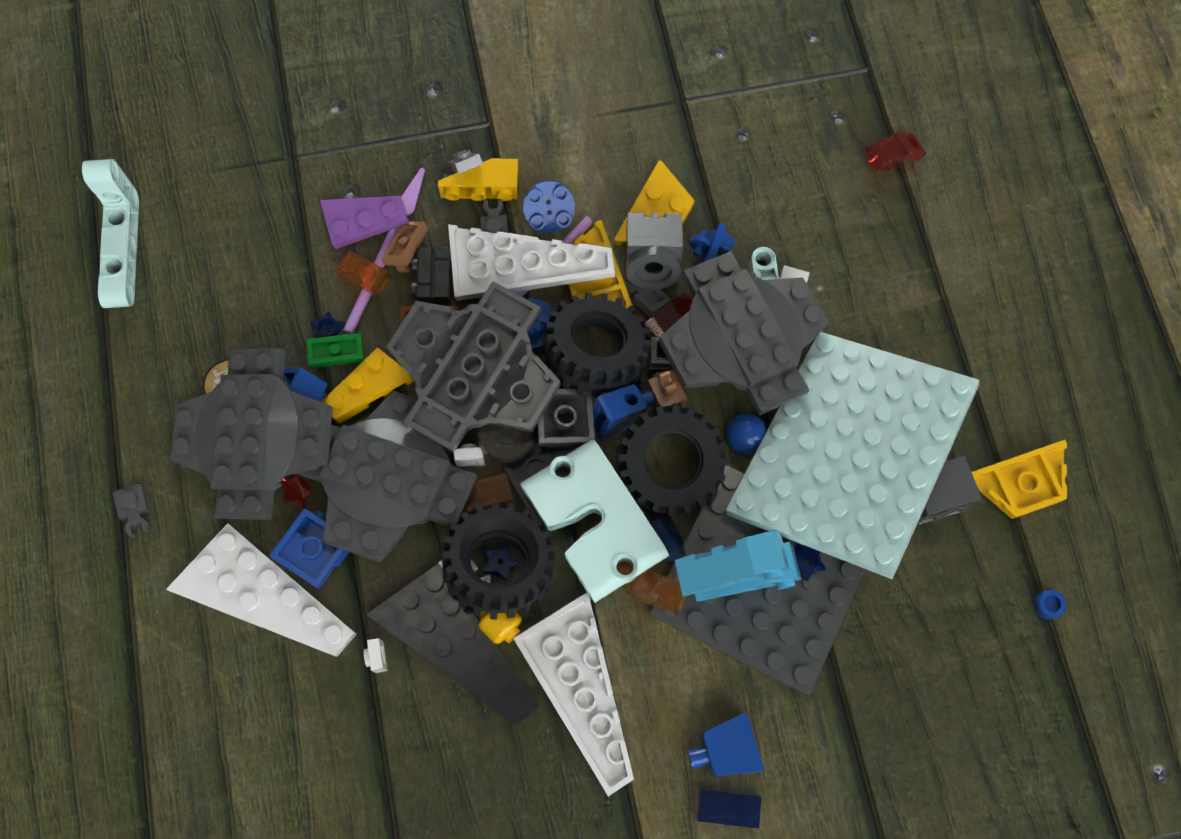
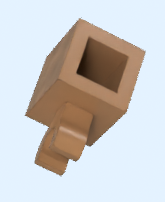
M674 370L659 371L650 377L646 389H650L655 395V408L671 405L685 407L687 397Z

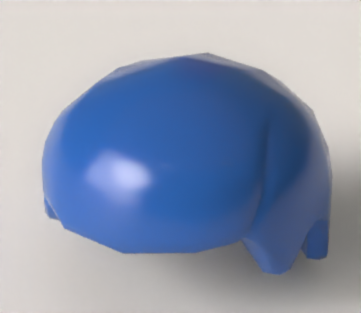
M738 414L729 420L724 432L727 444L734 452L751 455L760 446L767 432L765 422L755 414Z

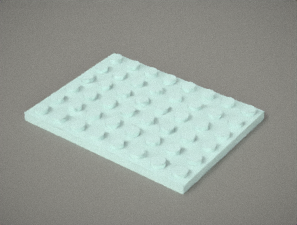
M821 332L815 338L799 369L810 391L807 395L779 407L726 512L728 516L767 531L777 530L782 537L893 579L978 389L979 380Z

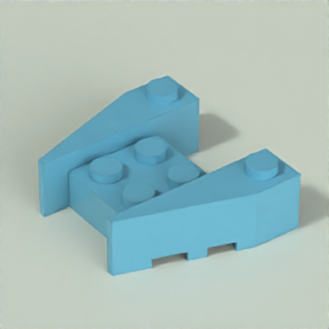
M777 530L736 540V545L728 547L720 545L711 548V551L692 554L675 560L682 596L695 594L697 602L772 586H778L779 590L796 586L795 581L801 580L793 545L790 542L783 543L781 534Z

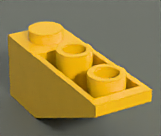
M491 158L484 161L482 165L463 173H456L438 181L440 197L452 201L458 199H473L475 201H483L485 199L510 201L518 199V159Z

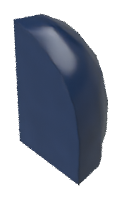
M667 514L651 522L652 528L669 554L662 561H675L676 559L683 558L685 555L684 543L669 515Z

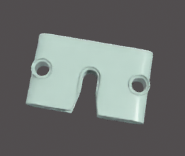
M594 439L566 456L555 458L551 465L520 483L527 498L544 522L546 528L550 531L574 524L592 513L598 514L602 520L597 526L585 532L565 552L566 560L594 603L622 585L632 582L638 575L669 556L664 544ZM560 467H568L571 470L567 477H559L555 472ZM621 562H628L632 565L633 571L628 575H622L617 571V565Z

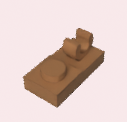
M409 222L399 226L381 258L386 266H396L398 272L409 273L408 265L412 263V258H414L417 248H419L428 231L425 222Z

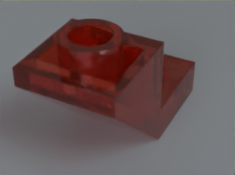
M905 132L896 133L864 149L869 157V164L875 170L891 172L904 159L919 161L926 155L916 136Z

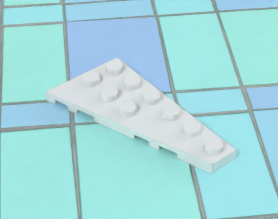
M448 224L454 297L457 301L483 297L492 281L512 292L616 277L612 249L609 247L581 243L573 245L563 243L561 240L552 239V241H545L533 236L505 232L490 233L483 232L477 228L469 230L458 228L457 225Z
M228 523L166 589L335 657L356 636L353 630Z
M585 593L513 639L607 796H610L634 780L590 596L588 593Z

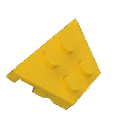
M659 160L630 212L644 213L646 217H652V213H657V217H663L665 213L682 214L683 226L694 206L695 200L665 164ZM627 217L614 238V244L617 246H622V243L626 242Z
M602 220L597 221L587 234H582L576 239L574 245L581 243L611 248ZM613 250L616 277L567 284L571 296L577 295L579 299H584L586 293L592 292L593 298H601V294L604 293L608 294L607 300L615 302L618 297L623 300L622 306L628 308L632 305Z
M1062 440L973 471L972 475L979 491L1011 519L1066 500L1067 485L1065 484V477L1067 476V464H1064V450L1067 449V442Z

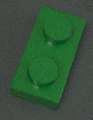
M361 333L306 339L308 366L310 368L359 363L365 360L363 336Z

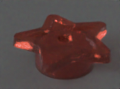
M300 474L294 475L291 480L283 479L281 481L282 488L285 491L283 502H294L300 509H304L305 499L312 494L308 482L301 478Z

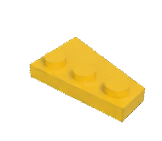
M377 347L323 399L322 403L333 406L332 418L338 424H341L369 408V404L381 396L386 398L392 393L393 389L404 383L409 385L415 380L402 366Z

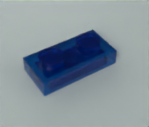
M699 789L697 821L759 829L760 796Z

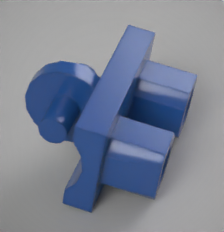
M719 223L716 230H710L709 233L701 231L700 235L691 236L689 245L694 249L693 256L699 257L697 264L717 257L718 250L723 253L731 251L735 239L725 233L727 226Z

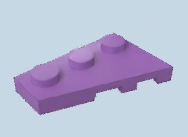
M400 196L320 200L331 243L335 249L409 223L406 209Z

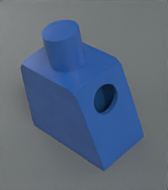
M632 384L598 396L593 405L594 429L600 441L628 428L635 418L644 414L648 407L655 405L656 398L654 393L650 389L640 393L637 386Z
M747 712L701 733L700 738L703 746L687 751L691 768L694 769L708 765L712 776L764 771Z

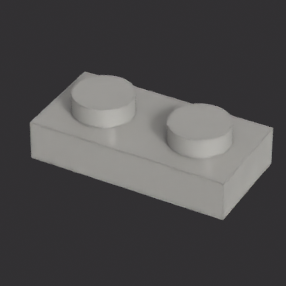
M463 150L453 154V160L447 162L450 171L457 174L483 164L480 154L471 153L470 150Z

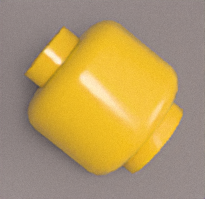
M482 611L479 616V629L494 644L502 643L504 640L509 644L521 632L518 626L522 619L516 611L514 618L510 619L507 618L506 613H498L497 620L490 619V613Z

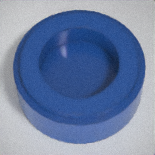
M1048 589L1036 595L1034 608L1039 616L1051 620L1065 613L1066 600L1058 591Z

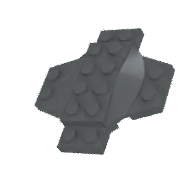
M731 251L683 270L682 277L694 297L690 310L659 338V343L683 388L718 386L720 383L729 382L736 386L735 389L746 391L759 416L807 395L810 390L797 369V365L800 363L802 349L829 325V321L804 278L763 280L750 275L747 269L741 270Z
M492 281L478 304L468 305V308L461 311L452 310L451 307L416 301L386 347L415 380L418 400L403 423L453 453L467 430L470 431L472 428H478L487 424L532 432L561 385L560 380L532 352L530 339L527 334L540 314L541 307Z
M230 349L228 374L221 375L220 383L213 391L179 403L175 407L170 461L205 474L211 483V489H217L215 518L272 520L274 491L282 486L281 481L284 477L291 474L297 475L328 464L333 406L291 391L290 384L283 379L286 353L283 349Z
M392 391L365 421L355 423L349 427L343 425L342 428L331 425L328 464L298 474L321 482L328 496L324 531L325 544L380 563L404 536V532L409 526L418 523L422 525L429 520L448 527L453 522L457 525L459 524L460 515L463 514L476 484L477 474L450 466V461L443 446L403 423L417 402V398Z

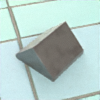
M558 389L537 423L539 445L561 451L579 448L590 440H595L592 392L584 391L583 396L577 394L578 389Z

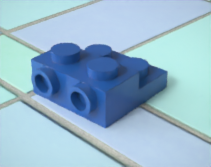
M304 508L269 556L317 589H320L335 566L339 567L349 552L325 544L326 515L317 509L312 513Z

